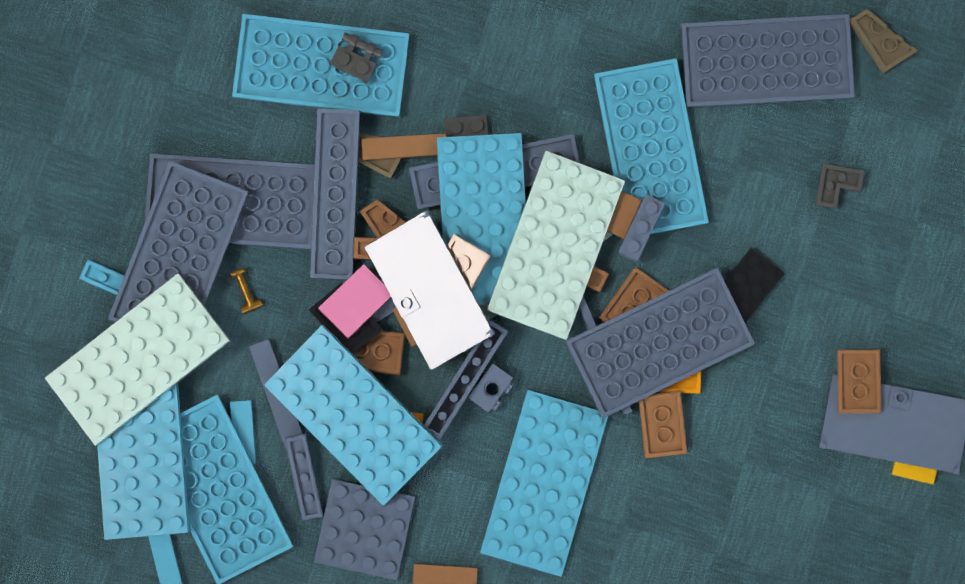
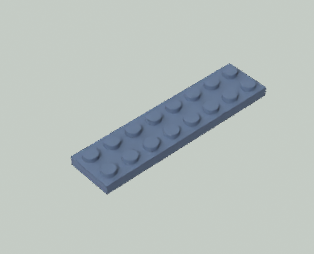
M317 108L310 278L349 279L353 275L360 110Z
M574 134L522 144L525 187L533 185L545 151L580 163ZM438 162L409 168L417 210L440 205Z

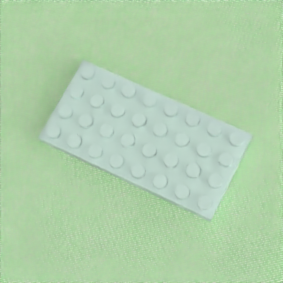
M545 151L487 311L567 340L625 180Z
M176 274L45 377V379L93 444L97 446L224 347L230 340L182 276Z

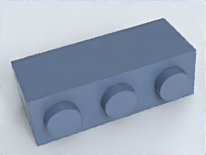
M645 194L617 254L634 262L639 260L663 209L664 202Z

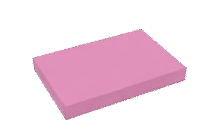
M363 264L318 310L349 339L391 298V295L386 286Z

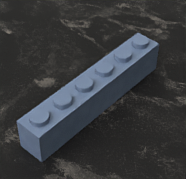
M491 320L489 324L495 334L473 346L424 424L426 429L440 440L508 333L507 330Z

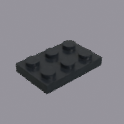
M753 248L748 250L725 279L726 286L745 323L784 275L782 271Z
M340 283L313 305L309 312L355 355L379 335L383 329L370 317L348 339L318 310L343 285Z

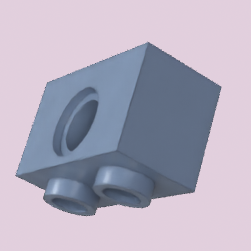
M492 363L468 398L488 413L490 410L495 412L502 402L499 400L503 392L507 394L514 385L511 382L513 377ZM495 383L498 386V393L496 395H489L486 392L488 384Z

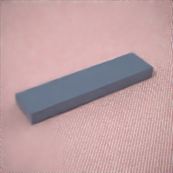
M306 433L285 437L302 521L322 517L323 511Z

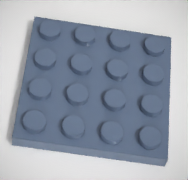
M332 479L314 563L397 580L415 496L396 493L383 506L363 485Z

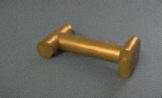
M245 268L231 272V276L236 277L246 302L245 305L240 306L243 314L263 306L261 299L254 301L243 274L246 272Z

